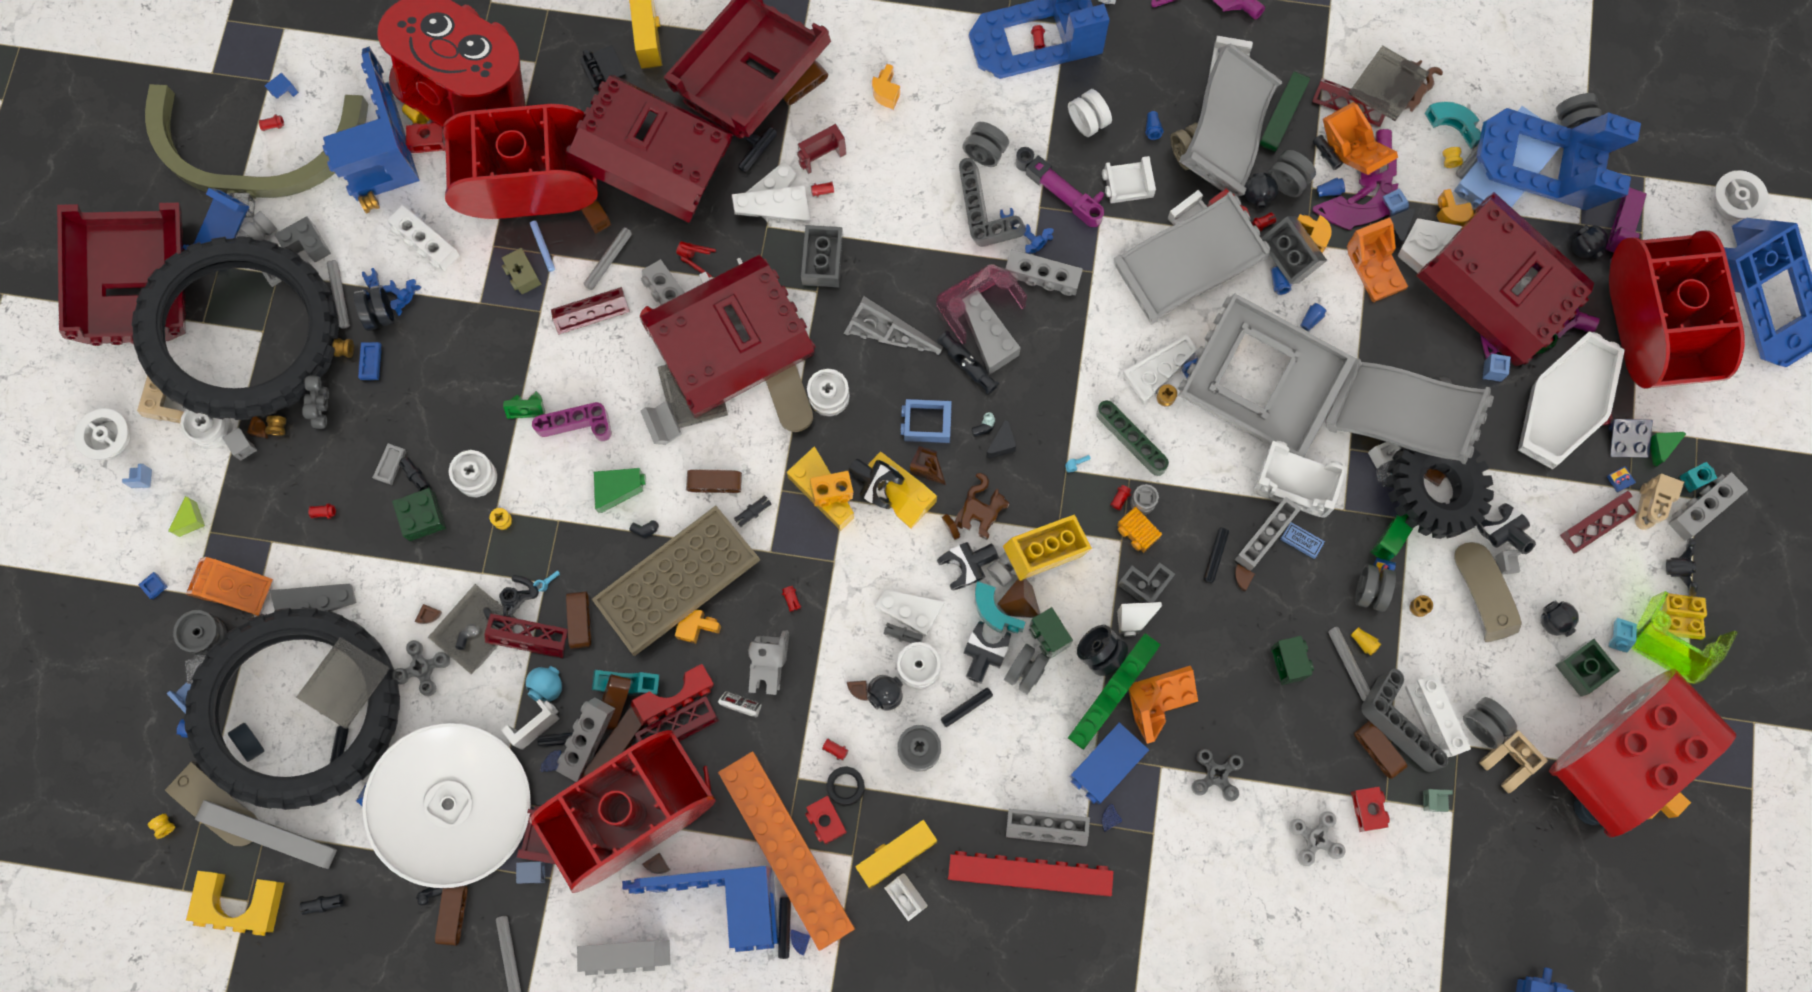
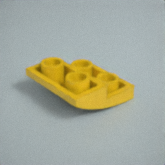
M1665 593L1662 607V635L1704 639V618L1707 616L1706 599Z

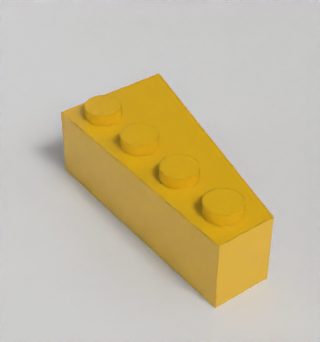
M815 446L787 471L788 478L813 504L810 478L831 474ZM823 489L817 491L820 495L827 494V491ZM834 502L826 507L816 506L840 531L854 519V512L848 502Z

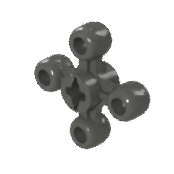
M307 376L305 378V388L310 391V394H305L303 416L306 419H311L312 428L324 429L327 427V417L322 414V411H327L329 390L327 387L321 386L320 377Z
M412 640L406 645L407 653L413 658L410 667L395 669L392 672V679L397 680L398 684H405L409 678L417 677L420 680V693L424 696H432L436 692V685L431 681L430 675L435 668L448 667L450 657L444 652H438L434 658L425 659L422 655V643Z
M1200 749L1196 754V759L1206 767L1207 775L1204 779H1198L1192 783L1193 793L1202 796L1208 791L1210 786L1217 785L1222 789V795L1226 801L1233 802L1237 800L1239 790L1236 786L1229 783L1228 775L1231 771H1237L1243 767V758L1238 754H1233L1227 759L1225 764L1219 765L1214 762L1213 754L1209 749ZM1202 753L1207 755V760L1202 758ZM1233 759L1237 760V766L1233 764ZM1222 771L1221 775L1219 776L1220 778L1213 779L1214 775L1216 774L1215 772ZM1198 784L1202 785V791L1197 789ZM1229 790L1233 791V797L1229 796Z

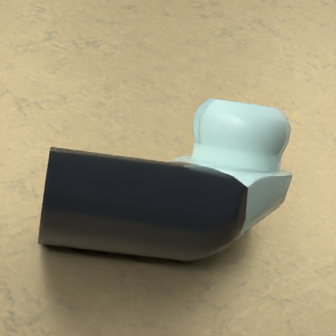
M985 413L982 424L972 427L974 437L989 433L995 424V418L992 413Z

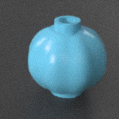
M552 666L549 668L538 667L533 669L526 678V688L529 691L528 696L535 701L541 699L548 702L558 698L562 691V682L558 676L560 672Z

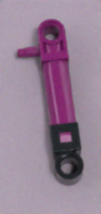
M1021 147L1017 151L1015 164L1019 170L1026 171V175L1038 185L1042 184L1072 208V213L1089 227H1098L1101 224L1104 209L1099 202L1104 196L1103 192L1096 194L1093 199L1086 193L1083 195L1054 172L1052 166L1038 155L1034 159L1035 154L1031 148ZM1024 157H1025V158H1028L1029 160L1023 161L1021 158H1024ZM1095 213L1098 217H1092L1090 214Z

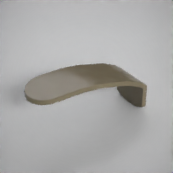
M794 365L766 380L783 428L791 432H799L810 426L813 421V412L797 367Z
M1469 542L1460 545L1455 550L1454 560L1482 618L1486 630L1484 641H1497L1518 633L1522 625L1519 612L1505 579L1490 551L1479 543Z
M194 761L190 762L165 789L173 799L195 817L203 800H207L258 819L254 813L227 792L220 789L195 765L196 762ZM204 824L233 846H244L252 842Z

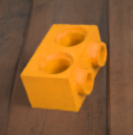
M848 471L810 478V489L814 506L826 507L834 502L846 503L853 499V489ZM844 486L846 490L839 491L837 490V487ZM823 489L827 491V494L820 495L817 491Z

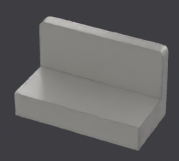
M665 401L656 408L645 407L640 410L654 444L666 445L682 434L669 402Z

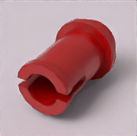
M1035 25L1031 30L1034 49L1036 50L1045 48V29L1042 25Z
M277 114L271 118L259 120V127L262 131L273 128L281 129L284 126L283 117Z
M833 182L818 185L814 183L811 186L812 196L818 198L819 195L834 193Z
M1270 212L1261 218H1254L1251 224L1257 226L1261 232L1263 228L1275 224L1276 217L1271 219L1274 214Z
M1125 485L1117 488L1118 492L1112 503H1110L1113 508L1119 511L1122 510L1127 498L1131 497L1132 490Z
M327 503L326 506L309 507L310 518L327 517L330 519L336 514L335 506Z
M793 586L782 589V596L786 599L789 612L794 611V609H800L801 605L795 593L796 589Z
M829 738L822 747V750L837 757V760L841 759L842 761L849 751L846 749V746L842 747Z

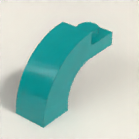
M1437 102L1429 105L1424 114L1433 128L1441 125L1454 127L1461 133L1470 149L1477 147L1481 132L1476 128V125L1480 120L1470 109L1453 102Z
M977 581L975 604L981 619L991 629L1001 634L1004 627H1007V630L1012 633L1018 634V632H1023L1025 621L1007 616L996 607L994 602L996 587Z
M594 670L593 691L604 692L609 677L613 674L631 679L627 695L641 696L649 691L657 695L658 674L643 672L617 673Z

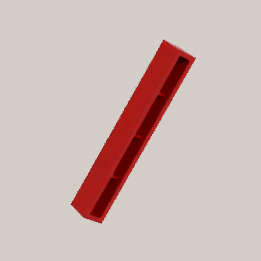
M955 851V855H950L948 880L1110 897L1112 896L1113 871H1108L1109 867L1096 866V869H1089L1087 864L1076 863V867H1069L1067 862L1056 861V865H1050L1048 860L1036 859L1035 863L1027 862V858L1015 857V861L1007 860V856L995 855V859L987 858V854L975 853V857L967 856V852Z

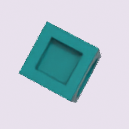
M1705 462L1682 474L1679 478L1684 482L1688 492L1691 493L1717 479L1714 469Z

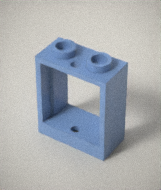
M906 399V406L902 405V417H905V424L901 423V435H904V441L950 443L951 401ZM910 409H944L943 433L910 431Z

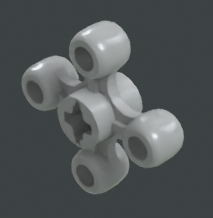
M1332 812L1322 813L1319 817V825L1315 829L1308 828L1301 819H1294L1289 823L1290 832L1294 835L1303 836L1307 842L1305 850L1298 854V861L1302 866H1311L1315 862V853L1319 849L1326 850L1333 859L1344 857L1346 853L1345 847L1341 843H1334L1328 839L1327 832L1337 821L1335 814ZM1326 816L1330 818L1329 823L1325 820ZM1296 823L1300 826L1299 830L1295 828ZM1319 835L1318 839L1321 842L1315 843L1316 839L1314 836ZM1335 848L1339 849V854L1335 853ZM1305 854L1309 857L1308 862L1304 860Z

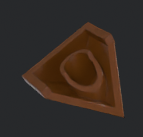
M919 446L910 464V474L946 485L937 458V451Z
M1018 578L997 603L1008 616L1034 618L1040 614L1033 586L1027 579L1020 581Z

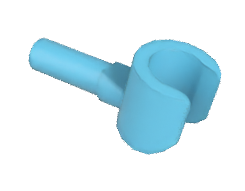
M1087 455L1076 460L1070 459L1065 465L1066 471L1068 473L1077 471V465L1090 460V456Z
M556 571L544 580H536L533 585L538 586L542 583L543 586L538 591L544 592L548 589V584L560 573Z

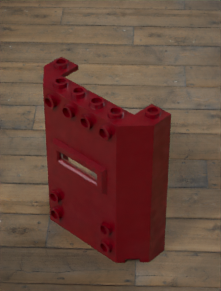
M731 0L668 71L664 79L674 93L677 91L684 98L682 101L688 107L739 138L749 137L830 44L829 31L826 27L815 23L812 24L813 29H808L800 21L796 22L789 15L778 12L775 7L764 4L763 0ZM751 58L777 73V75L772 79L746 64L747 60Z
M610 75L606 82H601L598 89L599 94L593 96L591 108H586L583 115L584 120H579L575 130L577 133L572 145L569 144L565 155H567L566 164L690 223L701 196L718 163L724 157L730 145L733 133L615 75ZM649 111L657 114L645 138L641 141L635 137Z
M1493 192L1475 209L1476 212L1437 256L1427 262L1416 276L1501 354L1511 357L1510 362L1517 367L1530 362L1536 352L1543 346L1547 347L1554 340L1552 337L1555 333L1558 334L1564 329V323L1567 320H1571L1577 314L1575 310L1578 307H1582L1589 300L1587 297L1593 290L1594 282L1502 198ZM1537 263L1542 269L1516 296L1511 290L1530 268Z
M159 203L160 211L81 212L78 204L57 205L59 332L64 339L92 346L110 343L112 345L134 344L132 338L133 311L136 309L138 295L106 296V289L143 288L146 286L150 275L155 269L162 267L166 259L175 253L183 252L182 209L179 203ZM185 289L175 299L167 315L165 324L166 341H171L186 334Z
M760 254L639 316L648 336L652 338L684 395L686 404L694 418L814 355L815 345L809 339L805 329L807 328L803 318L799 319L796 313L798 312L796 305L787 298L789 294L785 286L779 284V276L776 270H772L767 260L763 259ZM730 304L750 337V340L744 343L724 307Z

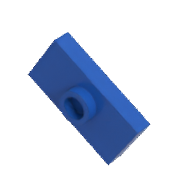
M380 342L361 343L358 374L360 380H379L382 346Z

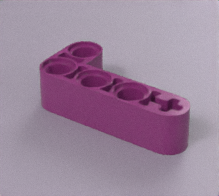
M1629 187L1628 195L1621 198L1606 250L1614 253L1618 244L1625 238H1639V233L1635 231L1647 193Z
M599 402L539 415L532 421L533 429L541 437L557 435L590 426L593 434L599 441H607L612 435L608 413ZM597 410H602L599 416H594ZM582 414L583 418L579 421H576V417ZM560 419H565L562 425H557ZM600 428H606L604 433H597Z

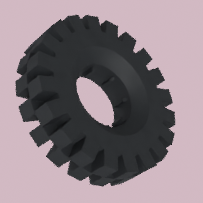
M1401 447L1392 457L1394 461L1389 463L1387 472L1392 475L1386 478L1387 487L1394 488L1392 492L1388 493L1391 503L1397 501L1400 503L1395 508L1398 515L1401 517L1407 514L1409 516L1405 521L1407 525L1411 528L1419 525L1418 533L1425 536L1432 533V538L1437 539L1456 537L1479 525L1485 519L1484 515L1489 513L1492 505L1488 502L1492 501L1494 497V491L1487 489L1493 485L1492 475H1483V472L1489 469L1485 460L1479 463L1475 461L1481 454L1474 447L1472 457L1468 458L1466 464H1462L1459 460L1431 456ZM1427 469H1436L1449 479L1453 490L1449 504L1437 502L1428 494L1424 485V475L1427 473Z

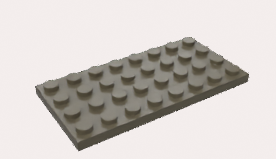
M714 506L592 598V601L633 656H636L754 566L760 559L720 509Z

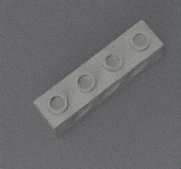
M1011 249L1004 276L1012 281L1020 280L1031 286L1038 285L1049 291L1057 290L1064 295L1076 296L1083 269ZM1027 267L1029 271H1022L1021 268ZM1045 272L1047 276H1040L1038 273ZM1063 277L1065 281H1058L1056 278Z
M661 259L642 269L641 281L646 288L649 287L652 291L653 299L656 302L659 301L661 305L670 301L667 297L672 296L676 298L685 293ZM662 282V283H664V284H663V285H657L656 283Z
M1732 472L1726 476L1723 474L1719 475L1717 479L1713 480L1715 484L1712 487L1708 485L1699 492L1701 496L1698 499L1696 497L1692 498L1685 504L1687 506L1685 510L1679 509L1672 515L1674 519L1668 524L1684 541L1696 535L1748 490ZM1718 490L1721 491L1723 497L1719 495ZM1704 502L1709 505V508L1705 506Z
M1285 497L1235 558V561L1251 571L1301 508Z
M595 697L582 705L580 710L582 712L581 717L574 723V732L565 743L567 748L557 761L559 764L557 772L575 782L582 779V774L591 763L615 708ZM589 718L594 721V725L590 723ZM582 736L586 738L587 742L582 740ZM574 753L578 755L579 759L574 756Z
M1009 808L1006 837L1087 846L1090 817Z

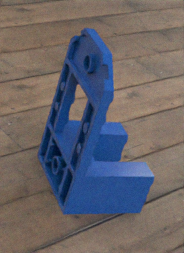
M1035 0L982 13L969 32V40L978 68L983 71L987 70L993 73L995 77L1002 79L1102 54L1109 17L1104 4L1093 6L1091 0ZM1054 16L1062 44L1012 55L1004 28Z
M370 46L362 49L363 62L361 66L364 73H367L368 76L366 78L367 85L373 91L371 99L374 105L378 107V110H375L378 119L324 136L325 144L322 145L326 156H329L330 161H327L330 171L335 172L339 178L344 177L347 180V192L356 201H359V196H366L370 191L374 195H378L420 181L412 154L406 146L405 131L389 82H384L383 68Z
M1506 108L1483 122L1476 158L1480 164L1484 165L1487 171L1486 175L1491 181L1588 210L1628 195L1631 177L1606 169L1610 152L1638 141L1641 123L1608 112L1570 129ZM1519 134L1564 148L1558 180L1513 166Z
M1745 218L1731 226L1737 247H1724L1734 290L1741 294L1760 359L1778 366L1788 367L1812 352V272L1797 223ZM1788 270L1801 316L1775 331L1762 284Z
M768 866L634 879V882H631V880L622 881L623 890H628L629 894L645 893L644 890L656 893L668 892V889L675 888L676 891L688 890V887L695 886L696 889L709 888V885L717 884V887L725 886L729 948H735V952L753 951L754 946H756V950L773 949L774 944H778L774 871Z

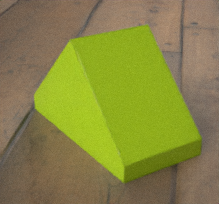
M185 496L168 532L181 537L205 526L197 502Z

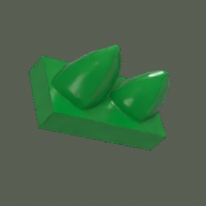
M537 391L528 400H523L519 395H515L510 400L504 401L503 404L507 419L535 418L545 414L543 399Z

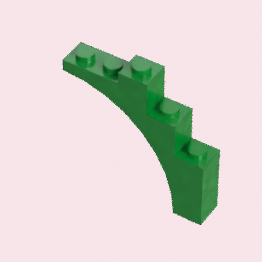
M1144 633L1068 737L1069 740L1083 750L1086 748L1161 645Z

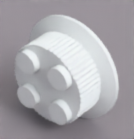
M1732 171L1722 176L1717 182L1713 202L1716 210L1727 220L1753 218L1758 216L1767 206L1768 192L1764 183L1754 174L1746 171Z
M100 408L87 413L81 418L75 428L74 441L81 454L90 459L102 460L120 455L126 449L130 441L127 422L120 413L112 409Z

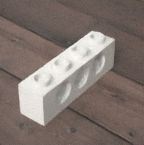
M401 205L387 219L391 225L389 229L397 236L401 234L404 237L403 241L410 247L414 245L417 248L416 252L423 258L427 256L430 259V264L436 269L440 267L445 271L460 256L454 247L405 206Z

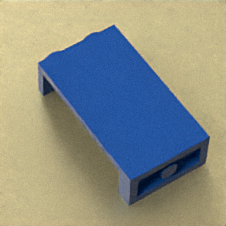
M208 188L206 195L213 198V201L194 244L198 242L201 244L212 241V238L225 236L226 239L236 238L250 207L219 189ZM184 244L183 248L187 250L186 247H188V246H190V245H185V244Z
M1119 722L1069 776L1072 779L1070 782L1078 790L1082 788L1087 793L1085 795L1087 799L1093 804L1095 802L1100 804L1143 758L1149 749Z

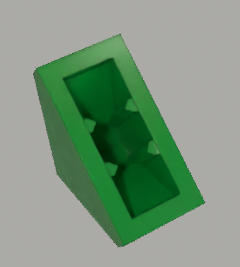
M1668 432L1653 435L1650 444L1653 465L1657 467L1665 462L1686 433Z

